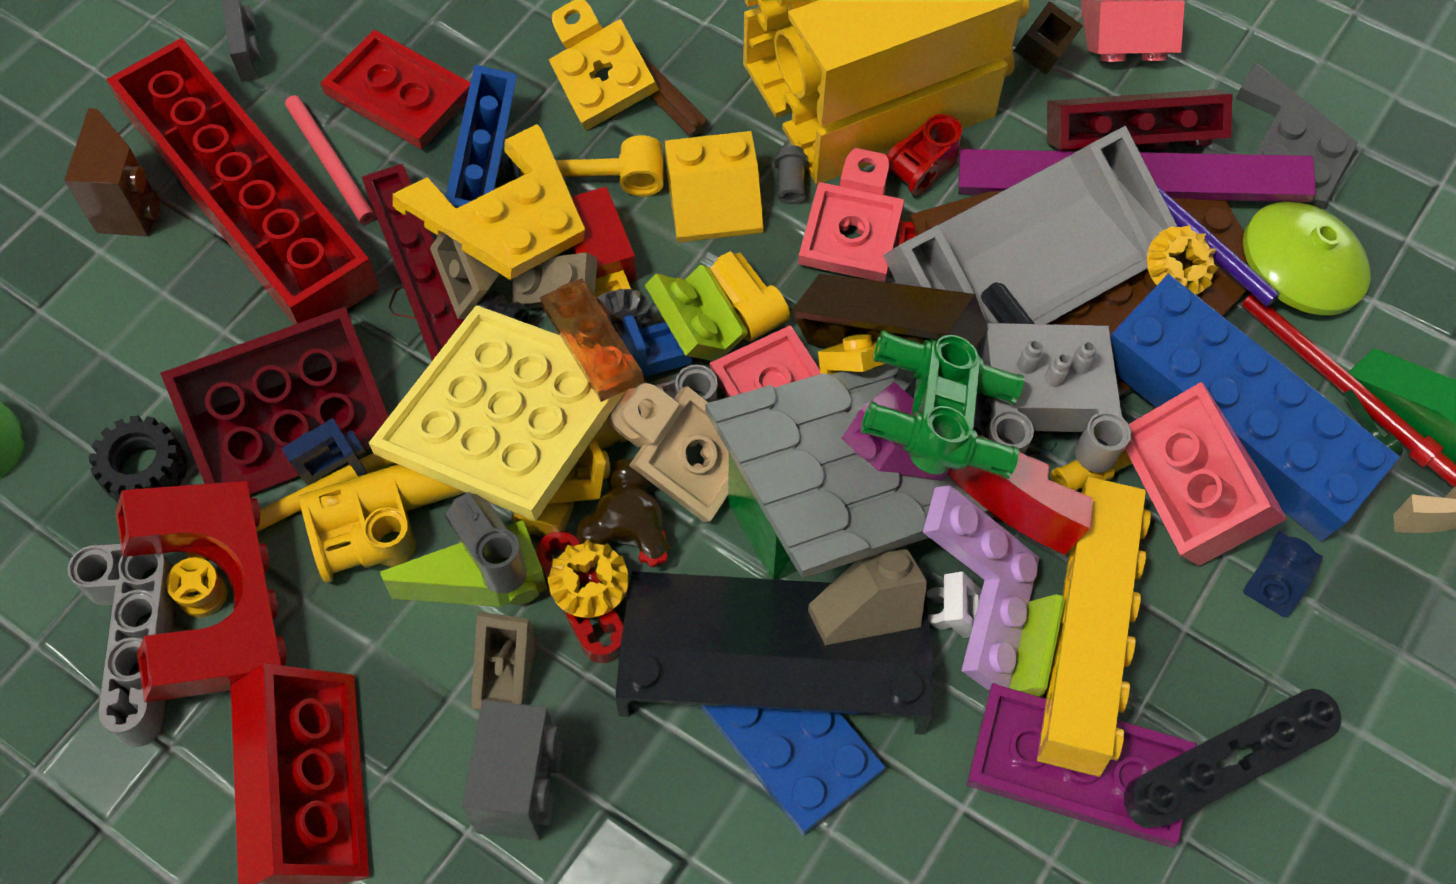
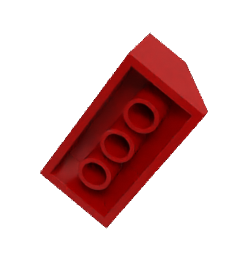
M263 663L231 685L238 884H343L364 880L369 877L354 675Z

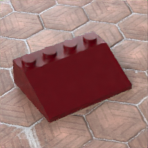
M346 307L160 373L204 484L247 481L250 494L300 476L288 461L282 448L298 439L302 434L312 431L333 418L344 434L353 430L366 451L371 449L369 445L370 440L389 417Z

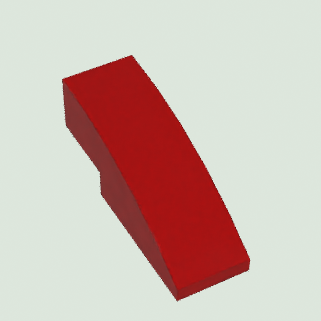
M1019 452L1018 462L1010 479H1004L1002 476L968 465L965 469H952L948 474L957 485L981 506L1003 522L1036 542L1064 555L1090 529L1093 498L1048 480L1049 464Z

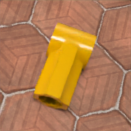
M727 252L718 257L714 265L710 267V270L746 327L748 333L745 339L747 341H753L790 321V311L780 291L773 285L766 287L741 252Z

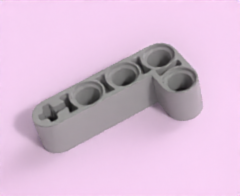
M120 544L87 546L77 551L70 559L67 567L68 576L90 601L98 605H113L98 710L99 720L103 727L127 746H145L155 740L161 731L166 700L144 703L140 671L130 676L129 673L132 667L138 663L137 651L144 636L174 632L177 603L168 594L166 588L167 575L173 565L163 553L122 557ZM157 567L153 575L146 579H142V576L148 570ZM106 570L100 579L92 581L96 574ZM152 613L146 623L135 627L137 621L142 616Z

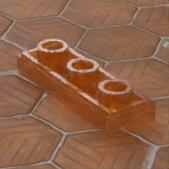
M582 278L562 285L558 289L540 297L544 311L600 402L645 382L642 370Z

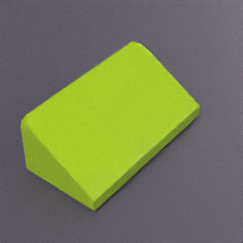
M1055 594L1029 601L1027 618L1023 625L1016 656V665L1013 669L1009 688L1041 698L1045 693L1065 600H1063L1064 596Z

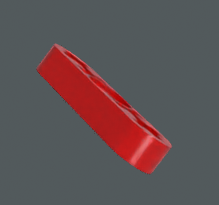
M560 531L559 533L551 532L544 536L537 546V557L547 582L553 562L552 551L560 548L562 552H565L567 545L573 547L580 545L577 538L571 533ZM593 567L587 573L580 570L578 572L574 571L579 576L580 585L586 586L589 582L596 584L600 582ZM615 609L598 616V621L606 634L614 632L610 635L611 644L603 647L599 641L592 643L595 640V635L589 620L593 618L576 617L562 610L581 649L590 660L597 663H609L619 657L623 624Z

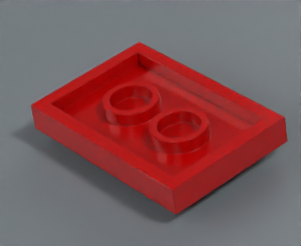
M375 29L320 82L325 95L421 150L466 104L471 83Z

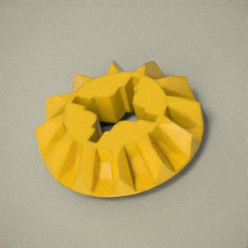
M1190 225L1183 227L1171 226L1157 234L1149 245L1147 252L1149 274L1153 282L1158 285L1169 273L1187 289L1198 295L1212 285V276L1219 268L1214 264L1213 259L1217 249L1210 248L1204 240L1206 234L1192 231ZM1186 251V259L1196 265H1192L1183 271L1182 263L1176 261V258L1171 256H1177Z
M589 539L584 544L574 547L567 545L565 552L557 559L553 558L552 568L548 577L550 593L555 603L568 614L581 618L598 617L613 610L624 598L629 582L623 556H619L612 550L608 543L605 545L594 544ZM597 563L596 574L602 583L589 582L585 588L582 587L579 591L580 580L574 571L578 572L580 570L587 573Z

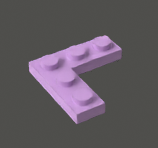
M951 485L936 487L923 533L984 579L961 671L987 690L990 689L992 683L1009 688L1013 669L1016 665V656L1023 625L1027 618V607L1037 575L1040 557Z

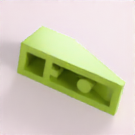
M523 520L505 526L507 530L517 537L527 567L525 581L512 592L496 593L489 590L483 582L479 569L461 542L380 571L382 580L391 598L399 600L502 607L510 603L512 605L526 604L534 600L540 592L548 589L543 570ZM501 558L493 564L505 562L508 558Z

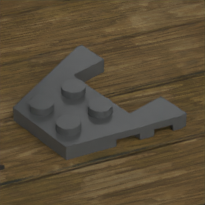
M1255 63L1241 86L1236 99L1275 116V119L1254 155L1313 156L1316 195L1312 202L1296 203L1309 204L1323 209L1358 141L1264 67ZM1206 148L1202 152V154H1217ZM1265 201V202L1278 203V202H1280V201Z

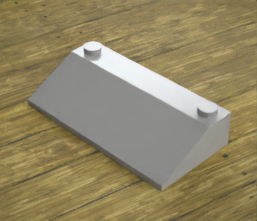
M1125 125L942 224L936 225L900 244L882 256L897 284L975 294L986 323L999 322L982 302L981 294L991 284L998 282L1008 288L1035 324H1047L1148 268L1147 252L1154 237L1171 226L1177 227Z

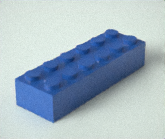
M1169 273L1110 336L1115 374L1156 408L1202 382L1265 478L1281 509L1320 542L1347 523L1400 457Z

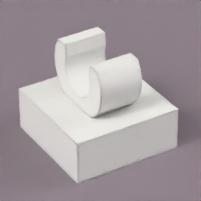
M964 572L944 574V588L935 587L927 591V597L935 604L944 603L942 612L928 615L929 623L940 630L951 627L963 638H969L982 589Z

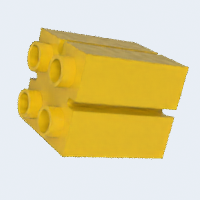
M744 0L747 7L757 4L759 7L744 12L743 65L775 118L792 113V120L782 123V129L792 145L799 146L804 150V154L808 157L806 169L815 184L818 185V182L824 183L842 175L846 158L853 149L858 148L887 155L898 142L906 139L934 115H950L960 122L962 129L995 117L1004 79L1014 71L1013 41L1019 19L1025 17L1028 13L1029 0ZM864 162L861 163L858 167L860 169L865 166L871 165V163Z

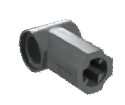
M470 492L454 499L450 509L445 512V517L479 569L485 586L496 593H509L519 588L527 577V567L517 537L507 530L489 501ZM508 558L505 562L493 564L496 560Z

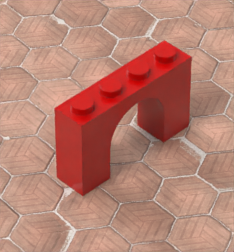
M237 481L122 490L115 510L122 557L170 552H189L201 555L213 561L225 572L233 587L235 598L233 612L226 619L213 626L195 630L146 635L143 637L137 651L144 703L230 691L231 685L263 663L285 666V642L282 636L276 637L273 619L277 617V598L273 589H267L264 575L269 567L268 550L265 543L258 542L256 527L260 524V507L257 498H250L248 482Z

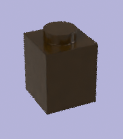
M1049 1L1013 51L1044 74H1047L1063 55L1083 25Z

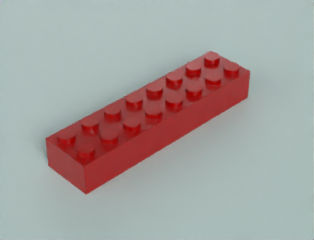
M182 37L106 79L127 118L293 325L342 307L349 309L380 289L371 262L366 254Z

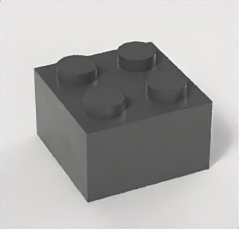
M482 700L462 802V809L477 834L540 841L542 825L550 826L555 803V794L549 793L551 773L560 772L563 742L558 741V726L552 725L547 707Z

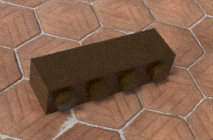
M820 273L791 310L807 344L825 347L842 344L843 338L862 334L871 335L872 342H876L878 336L880 337V332L885 330L890 334L921 344L925 340L930 341L933 339L937 341L945 335H956L968 340L976 348L988 330L975 294Z

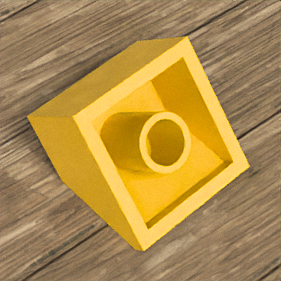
M752 131L665 140L666 174L677 243L763 233L759 173Z

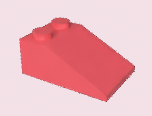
M1202 382L1129 424L1131 439L1125 450L1180 556L1197 566H1201L1287 520L1265 478Z

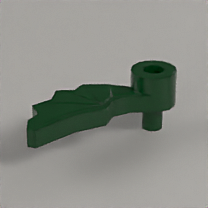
M1350 389L1345 392L1344 396L1362 427L1396 454L1403 451L1402 446L1393 434L1390 433L1385 437L1381 434L1353 390Z

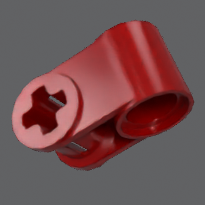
M946 114L930 117L922 126L906 139L898 142L886 155L889 161L888 174H895L909 186L908 190L912 195L919 196L924 193L936 179L952 168L957 162L962 135L960 122Z

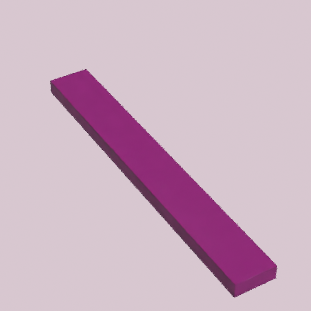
M960 149L958 194L978 195L989 191H1004L1077 151ZM1139 152L1155 184L1171 198L1312 202L1316 195L1313 156Z

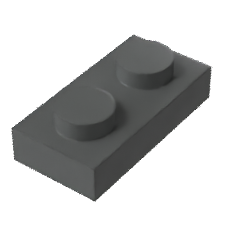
M221 0L229 53L241 82L258 79L255 62L261 61L262 58L256 36L250 35V31L256 30L251 6H243L241 0Z

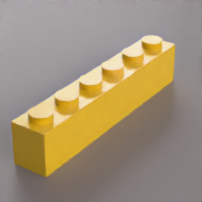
M1087 476L1081 493L1093 498L1091 526L1087 533L1069 550L1062 594L1065 603L1050 671L1037 761L1100 777L1110 759L1115 761L1119 759L1123 746L1124 730L1116 728L1118 712L1123 713L1126 708L1130 691V683L1122 681L1124 667H1129L1135 649V637L1128 636L1129 622H1135L1140 607L1141 594L1133 592L1134 581L1140 580L1145 565L1146 552L1138 549L1140 538L1144 539L1148 532L1151 511L1144 509L1145 489Z

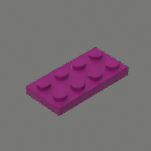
M992 683L988 692L966 786L1170 848H1174L1179 843L1183 818L1160 828H1143L1136 824L1128 815L1124 805V792L1128 783L1135 777L1195 747L1196 743L1117 720L1116 728L1124 730L1122 750L1117 761L1110 759L1100 777L1038 762L1037 755L1046 699Z

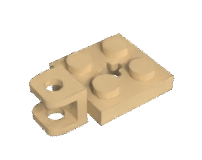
M648 383L640 384L636 388L627 389L608 416L612 427L636 447H641L629 466L700 520L710 522L728 495L729 452L706 414L705 404L708 402L688 386L681 388L674 399L658 387ZM699 443L703 447L700 455L705 461L703 465L699 463L690 465L687 461L686 448L687 446L693 447Z

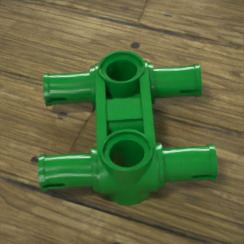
M882 330L874 347L872 361H879L913 372V377L916 378L912 415L870 401L863 416L860 432L903 445V450L907 452L913 463L919 469L930 474H942L950 468L954 470L965 469L968 465L1002 476L1004 479H1010L1018 462L1019 448L977 436L976 430L973 429L976 394L979 393L1014 406L1016 399L1018 400L1021 395L1024 376L984 364L983 358L979 356L975 347L968 340L960 336L945 335L937 341L933 339L930 341L925 340L921 344Z

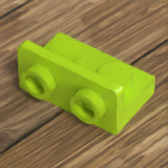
M699 265L685 280L656 273L645 284L647 291L685 356L715 361L725 356L747 336L748 331L708 266Z

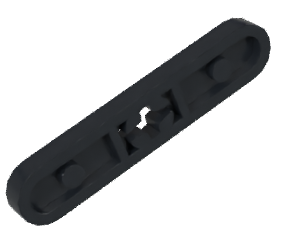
M1308 689L1295 694L1135 777L1128 783L1124 792L1126 811L1131 819L1143 828L1156 829L1172 824L1332 738L1339 731L1341 725L1339 707L1334 699L1322 690ZM1249 745L1253 750L1252 753L1245 755L1238 764L1229 765L1221 769L1218 767V762L1227 758L1226 756L1233 750H1239Z

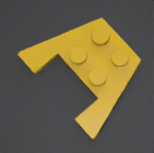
M538 124L505 139L504 152L525 175L459 208H455L431 180L426 177L393 193V207L405 216L408 212L424 221V227L439 236L444 233L461 243L462 251L509 280L577 245L584 240L585 228L543 131Z

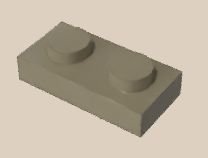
M587 252L555 256L520 274L512 280L511 303L520 302L526 305L528 309L593 301L595 299L597 257Z

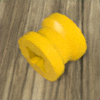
M190 557L181 560L172 567L167 575L166 588L168 594L183 612L191 617L204 618L213 615L221 609L226 601L228 593L226 583L212 564L203 558ZM198 591L200 594L193 595V592Z

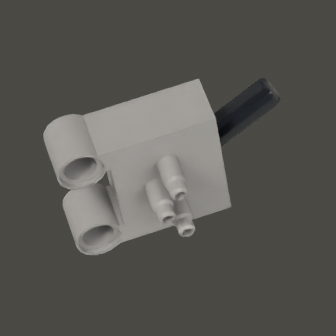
M998 282L991 284L982 292L981 300L999 323H986L988 330L976 347L977 353L983 358V363L1023 375L1024 385L1018 400L1016 399L1014 406L987 396L984 403L990 404L991 412L988 414L990 420L985 427L984 438L1007 446L1018 447L1019 452L1025 454L1033 438L1034 431L1083 432L1075 445L1077 461L1082 467L1097 473L1106 472L1113 468L1131 439V429L1121 415L1109 326L1035 324L1004 284ZM999 437H1006L1014 444H1007L1001 441ZM1097 439L1105 441L1109 446L1099 443Z

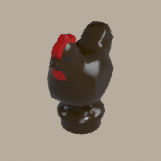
M633 459L618 460L612 464L611 473L607 478L611 491L600 499L593 514L585 516L579 522L577 530L578 540L581 544H584L589 539L594 544L600 545L613 542L636 545L640 550L638 558L641 563H647L650 567L666 563L668 559L667 554L672 550V547L666 542L667 534L662 530V511L658 500L647 492L652 483L629 466Z

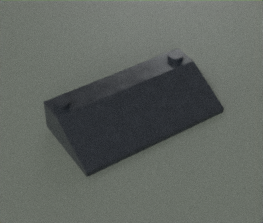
M632 571L618 664L615 695L618 714L620 717H629L630 702L644 701L915 717L914 734L925 735L932 717V659L927 592H925L921 627L825 645L808 612L809 604L831 583Z

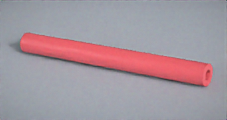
M296 95L290 96L286 99L285 106L360 224L367 225L371 223L376 217L374 211L300 97Z

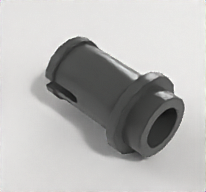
M789 145L782 147L774 158L775 167L779 170L778 198L780 202L785 204H797L806 198V193H804V169L808 166V157L799 146Z

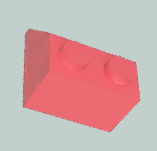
M1081 0V12L1088 51L1101 54L1100 61L1108 62L1126 61L1127 53H1142L1141 60L1164 61L1167 60V53H1181L1185 1Z

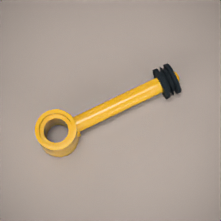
M637 135L626 139L621 144L619 158L555 160L562 177L620 176L622 190L633 196H651L663 188V145L659 140L650 136ZM502 153L499 174L502 176L503 185L525 174L506 153Z

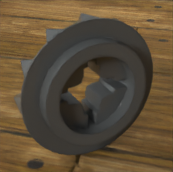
M613 290L595 298L584 308L580 315L579 326L585 340H591L596 346L608 343L613 348L618 343V336L624 334L623 317L633 315L638 329L644 328V324L652 319L651 306L646 296L637 290ZM615 315V317L620 318V320L617 322H613L611 316Z

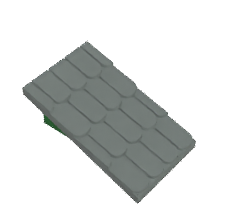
M883 364L864 372L841 371L831 375L819 374L774 388L772 385L705 404L706 414L729 452L728 504L771 579L779 580L798 571L801 578H805L929 538L923 533V529L936 487L951 485L990 518L996 517L957 485L949 475L942 481L878 471L841 439L863 406L893 382L905 390L914 378L913 372ZM985 429L983 430L980 436L984 437ZM999 437L1001 441L1007 444H1014L1006 437Z

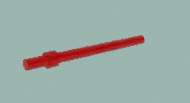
M1252 294L1244 300L1241 306L1343 394L1352 389L1369 416L1387 432L1393 434L1401 444L1411 451L1408 455L1423 469L1427 466L1431 468L1451 487L1454 488L1456 486V464L1442 453L1444 450L1443 446L1430 435L1424 438L1271 306L1266 307Z

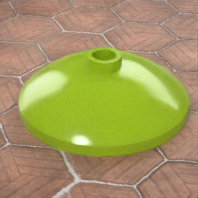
M1278 202L1260 209L1245 228L1243 249L1249 267L1280 293L1278 299L1287 305L1311 314L1336 315L1352 309L1366 295L1371 280V270L1366 252L1351 229L1329 212L1304 203Z

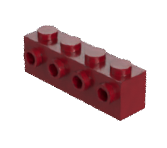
M1210 89L1048 100L1047 144L1061 151H1079L1126 125L1134 143L1144 144L1146 149L1170 148L1171 142L1186 141L1188 146L1212 145V139L1231 138L1233 94Z

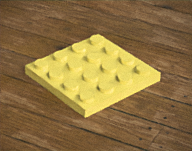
M476 305L373 436L369 445L377 456L466 493L477 494L492 504L537 521L637 376L635 363Z

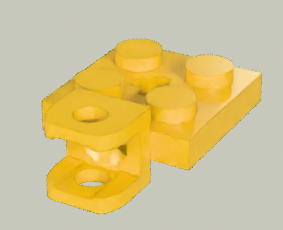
M573 0L553 12V26L566 50L548 60L586 131L659 90L621 19L602 28L592 8L585 0ZM574 13L580 14V19L577 23L567 24V19L570 15ZM608 67L612 68L608 71L609 78L602 81L599 77L594 78L599 70Z

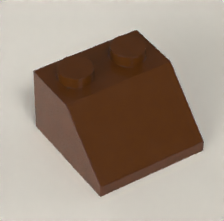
M88 108L64 181L96 233L148 237L152 222L158 218L160 213L159 196L154 193L146 178L144 168L139 165L127 143L98 109Z

